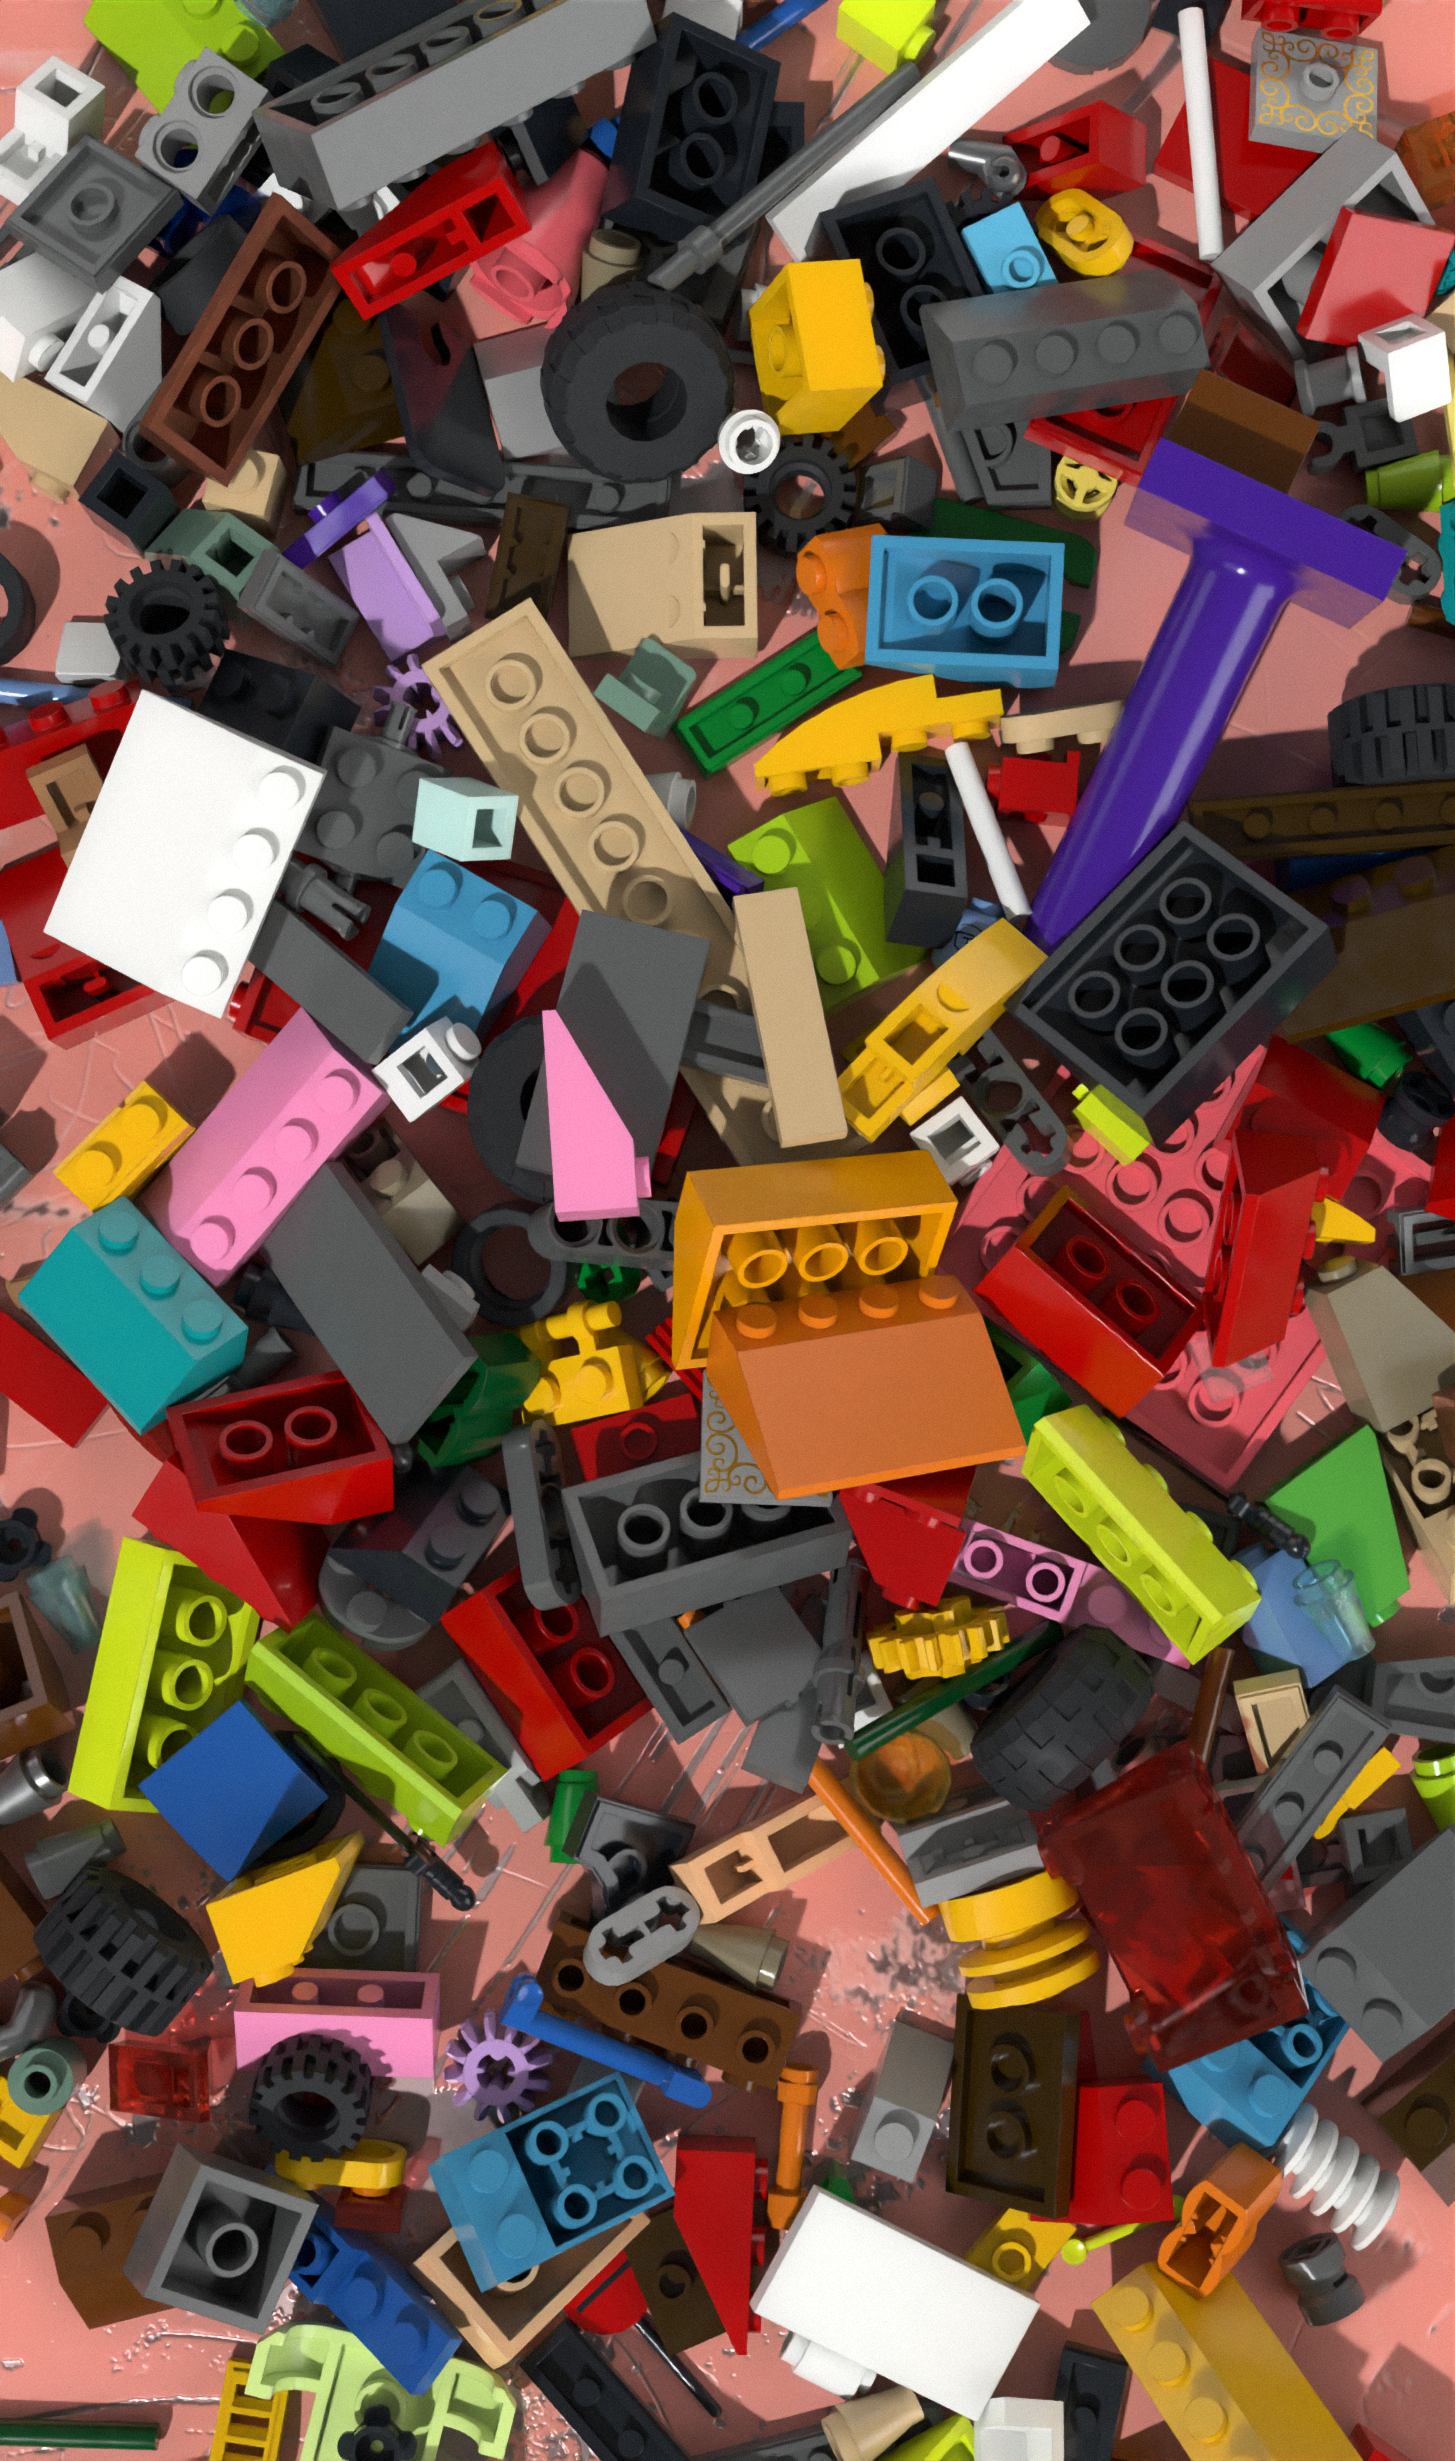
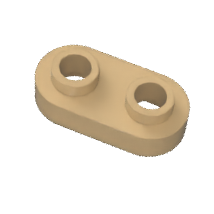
M1123 698L1107 699L1000 717L1002 740L1005 744L1016 743L1017 754L1055 749V737L1077 734L1078 744L1106 742L1125 701Z

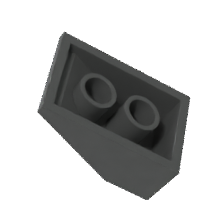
M1450 1823L1313 1926L1292 1960L1293 1964L1382 2063L1429 2031L1455 2008V1825L1453 1823Z

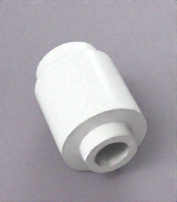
M789 2329L779 2353L780 2359L791 2364L792 2373L846 2401H849L856 2391L865 2395L871 2388L877 2375L876 2372Z

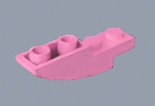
M964 1517L962 1526L967 1534L948 1581L1076 1628L1083 1624L1109 1627L1132 1649L1189 1669L1191 1664L1189 1660L1108 1570Z

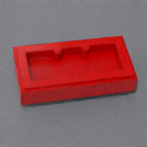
M691 1392L568 1430L584 1483L701 1450V1424Z

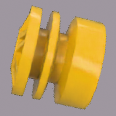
M1045 1854L1048 1867L938 1903L950 1941H981V1945L970 1950L957 1961L962 1976L976 1977L965 1987L972 2008L986 2010L1037 2002L1054 1996L1068 1987L1081 1982L1100 1968L1101 1962L1096 1948L1093 1945L1080 1944L1091 1934L1088 1923L1082 1919L1055 1920V1916L1064 1912L1079 1900L1067 1859L1063 1854Z

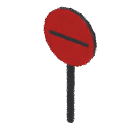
M623 2248L564 2307L566 2314L570 2320L583 2330L600 2335L620 2333L633 2325L706 2411L714 2418L719 2417L722 2413L721 2406L676 2354L668 2357L660 2335L643 2317L648 2306Z

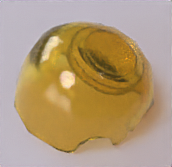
M918 1727L909 1730L859 1761H854L850 1758L848 1766L852 1792L868 1813L891 1822L894 1820L899 1824H906L912 1819L927 1813H937L943 1807L953 1784L949 1757L931 1734Z

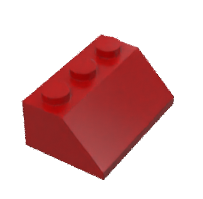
M1234 1129L1201 1296L1212 1367H1228L1284 1340L1289 1315L1300 1314L1304 1296V1279L1302 1276H1298L1301 1259L1310 1260L1313 1256L1316 1241V1223L1314 1220H1310L1313 1203H1323L1325 1200L1329 1176L1328 1164L1319 1162L1314 1137Z
M1066 1184L1056 1192L972 1290L997 1315L1007 1320L1031 1341L1045 1357L1055 1362L1087 1390L1094 1400L1103 1404L1119 1419H1122L1165 1377L1204 1321L1203 1305L1196 1297Z
M520 1565L445 1613L440 1620L544 1782L592 1755L654 1708L609 1635L599 1636L589 1604L582 1592L578 1601L574 1604L541 1611L532 1605L526 1595Z

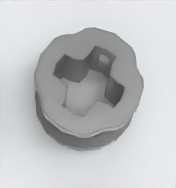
M1357 345L1348 347L1343 356L1307 364L1304 359L1294 361L1295 379L1303 415H1314L1317 407L1354 399L1357 404L1367 402L1364 375Z

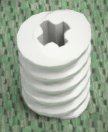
M1302 2102L1275 2144L1256 2150V2152L1264 2158L1270 2155L1275 2157L1273 2165L1281 2170L1282 2179L1290 2172L1296 2175L1289 2192L1292 2197L1299 2199L1311 2189L1316 2192L1310 2204V2212L1315 2216H1320L1332 2206L1336 2208L1330 2222V2229L1335 2233L1339 2234L1351 2224H1355L1357 2227L1351 2237L1350 2245L1355 2250L1360 2251L1367 2247L1381 2233L1394 2214L1401 2186L1399 2177L1389 2170L1380 2171L1379 2162L1373 2155L1369 2153L1359 2154V2146L1354 2139L1349 2136L1339 2137L1338 2127L1335 2123L1328 2119L1318 2120L1317 2108L1308 2102Z

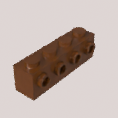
M561 1910L536 1975V1980L543 1990V2000L539 2007L541 2010L567 2021H575L577 2014L602 2023L599 2029L602 2034L625 2044L635 2045L638 2038L662 2047L660 2052L662 2057L686 2068L696 2069L698 2062L723 2071L721 2079L736 2088L755 2093L758 2091L759 2085L775 2091L802 2019L801 2003L760 1987L757 1992H754L722 1972L678 1955L668 1958L628 1983L619 1986L604 1985L596 1981L587 1972L583 1962V1950L592 1931L588 1927L589 1921ZM606 1940L601 1955L605 1959L616 1956L623 1964L626 1953L633 1943L627 1941L620 1946L613 1947Z

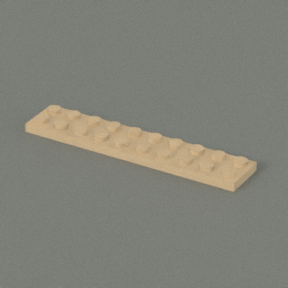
M526 599L421 665L423 672L497 788L519 795L516 818L578 915L581 916L582 909L710 940L711 948L697 999L753 1013L734 914L532 599ZM684 1066L679 1068L680 1075L739 1167L850 1157L871 1144L846 1121L848 1129L846 1138L781 1148L769 1088Z

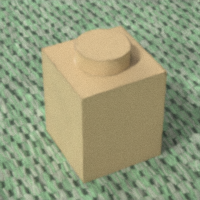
M249 449L228 487L208 478L202 503L206 510L230 512L261 536L276 539L290 478L279 455Z

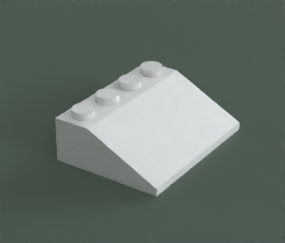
M142 689L43 932L161 994L221 1019L228 1009L328 770Z

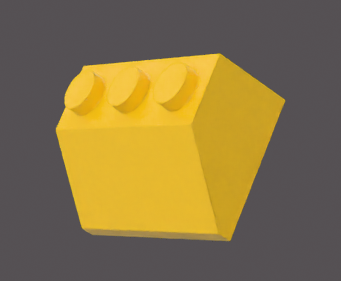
M361 1830L317 1845L311 1850L293 1857L283 1858L242 1873L206 1905L233 1985L253 1977L256 1987H262L295 1973L294 1966L305 1960L303 1954L314 1948L312 1943L326 1926L365 1842Z

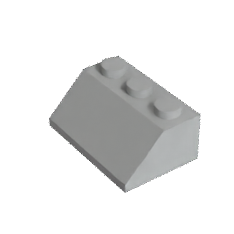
M1353 127L1344 133L1211 263V266L1236 305L1293 366L1294 361L1304 359L1307 364L1318 362L1335 345L1305 339L1295 330L1342 206L1436 225L1397 153Z

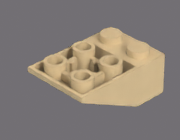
M756 512L688 513L568 535L570 660H631L647 638L653 639L679 659L757 658Z
M1433 1406L1385 1433L1372 1429V1431L1376 1435L1387 1488L1419 1555L1449 1605L1455 1603V1466L1445 1454L1436 1411Z

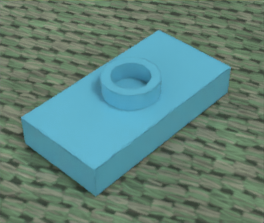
M1019 202L961 231L959 236L988 295L1059 284Z

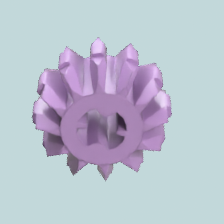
M411 653L407 657L409 672L403 675L393 665H388L385 669V674L393 687L381 685L373 688L372 696L374 700L383 706L371 713V719L376 727L384 728L392 700L412 707L415 702L423 706L422 698H433L437 708L436 713L432 715L429 710H426L428 718L418 719L415 715L405 746L409 747L418 756L422 747L427 746L432 761L439 762L442 760V751L439 744L447 741L457 751L462 750L465 744L460 734L456 731V728H460L423 672L418 655Z
M490 2008L484 2014L483 2023L485 2031L475 2021L467 2018L460 2026L462 2036L466 2041L459 2039L449 2040L445 2053L457 2061V2063L445 2067L443 2080L449 2083L464 2082L456 2091L452 2100L456 2106L466 2104L473 2097L478 2100L474 2111L475 2120L482 2122L487 2116L489 2107L497 2106L498 2118L502 2124L510 2123L513 2117L512 2101L522 2111L529 2114L535 2110L537 2105L531 2090L537 2092H547L549 2090L552 2079L539 2069L553 2063L554 2053L546 2048L532 2049L541 2039L526 2033L523 2035L518 2030L508 2026H500L497 2010ZM488 2054L497 2061L505 2056L511 2059L512 2062L508 2071L509 2077L500 2070L492 2075L486 2072L485 2068L490 2058L487 2056Z

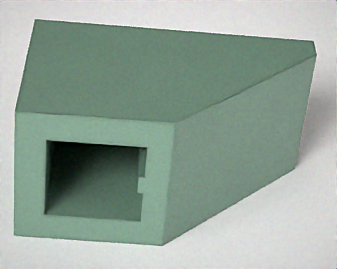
M184 508L144 553L145 558L149 561L161 559L165 570H169L171 559L182 560L186 570L189 569L191 564L201 568L204 577L208 575L212 580L228 619L244 630L254 618L238 608L236 604L263 550L267 549L280 553V550L230 512Z

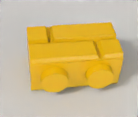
M145 1080L124 1099L126 1105L123 1108L117 1106L52 1171L93 1213H96L123 1195L132 1202L168 1165L198 1129L158 1088Z

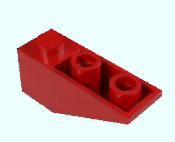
M678 2134L674 2219L736 2354L747 2355L748 2333H761V2316L754 2313L749 2304L756 2292L750 2291L751 2266H763L765 2225H755L752 2223L753 2200H766L768 2159L755 2158L754 2137Z

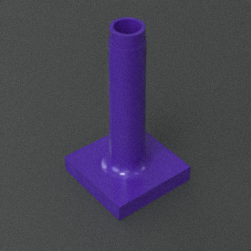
M1163 437L1160 438L1137 486L1123 525L1190 555V560L1030 905L1032 913L1025 919L1026 923L1021 932L1026 938L1050 957L1176 828L1274 625L1288 601L1347 629H1351L1385 600L1408 550Z

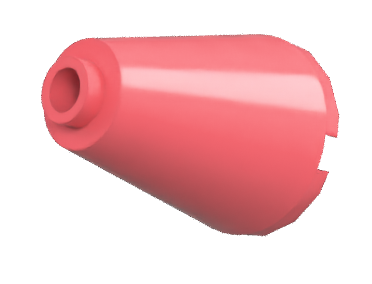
M580 148L572 154L548 181L536 186L529 179L521 188L525 195L532 230L469 264L474 271V275L469 283L475 291L492 307L514 321L528 325L532 317L548 320L544 328L554 329L560 324L562 317L574 306L582 279V246L590 242L592 231L600 228L603 219L599 215L609 171L606 162L601 156L592 150Z

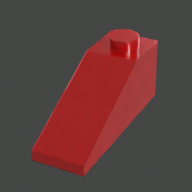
M491 140L432 174L330 263L331 271L363 320L366 321L531 231L532 224L524 192L494 140Z

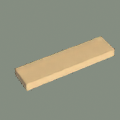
M791 887L733 896L732 908L780 1147L787 1148L846 1138L848 1129L798 888Z

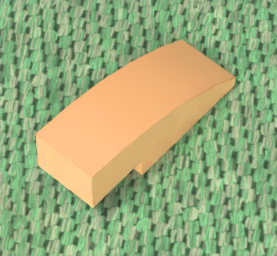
M848 1774L838 1779L880 1833L883 1832L856 1774ZM812 1791L670 1864L668 1868L677 1887L687 1891L696 1900L700 1909V1922L698 1925L717 1923L769 1892L780 1891L857 1847V1844L817 1794Z

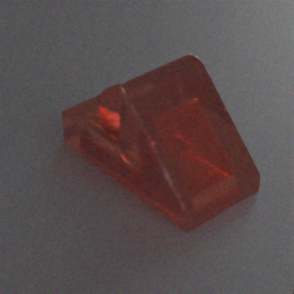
M206 2036L174 2045L129 2039L108 2044L110 2110L193 2123L210 2121L214 2103L212 2037Z

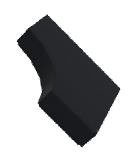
M585 1789L561 1851L578 1861L590 1878L593 1904L588 1927L593 1929L601 1920L655 1889L673 1886L675 1881L668 1866L685 1857L697 1825L676 1815ZM661 1909L654 1925L651 1928H649V1931L651 1933L654 1932L658 1926V1923L663 1913ZM633 1938L628 1941V1942L635 1943V1941L633 1940Z

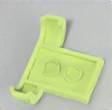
M315 2321L287 2322L262 2336L256 2345L244 2392L246 2395L262 2399H271L273 2394L283 2390H302L316 2393L299 2461H349L339 2456L337 2450L338 2440L342 2433L354 2431L364 2420L366 2409L374 2404L387 2406L391 2411L392 2421L402 2431H410L416 2436L417 2450L414 2457L410 2460L402 2461H435L444 2426L461 2431L473 2438L478 2444V2452L480 2454L503 2460L517 2406L516 2399L498 2373L480 2363L452 2355L425 2395H410L348 2328ZM374 2440L371 2443V2447L375 2451H381L384 2448L380 2440Z

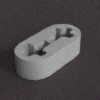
M664 1886L653 1890L601 1920L592 1929L583 1950V1962L587 1972L596 1981L604 1985L619 1986L630 1982L679 1953L691 1942L700 1922V1909L696 1900L687 1891L679 1887ZM660 1909L667 1916L675 1913L681 1916L682 1919L677 1927V1932L670 1924L664 1925L652 1933L649 1931V1928L654 1925ZM632 1938L635 1941L629 1947L623 1964L616 1956L605 1959L601 1955L606 1940L613 1947L620 1946Z

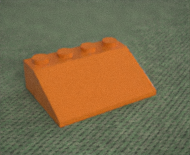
M954 1273L931 1275L925 1278L882 1285L874 1284L863 1288L826 1294H810L800 1298L762 1304H747L743 1307L713 1311L706 1375L777 1501L1025 1456L1027 1445L982 1314Z

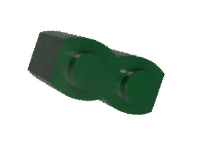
M514 1332L466 1337L479 1357L409 1440V1443L432 1468L486 1460L495 1455L502 1447L503 1436L512 1424L513 1410L524 1404L533 1392L541 1365V1360Z

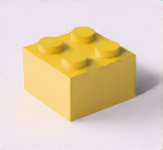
M860 259L787 263L746 313L764 413L768 414L775 421L780 436L839 431L883 387L885 357L881 347L875 345L871 323L874 311L873 292L870 285L864 282Z

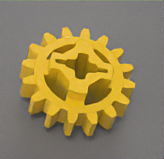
M966 1595L940 1598L937 1607L921 1601L917 1611L906 1608L905 1610L893 1612L894 1616L889 1618L890 1623L875 1624L873 1631L866 1632L873 1669L884 1668V1673H892L904 1669L907 1678L912 1680L932 1676L948 1678L966 1673L965 1668L971 1664L982 1662V1659L988 1657L989 1651L1004 1649L1003 1643L1010 1642L1005 1611L1002 1609V1605L990 1606V1602H982L971 1606L970 1599Z

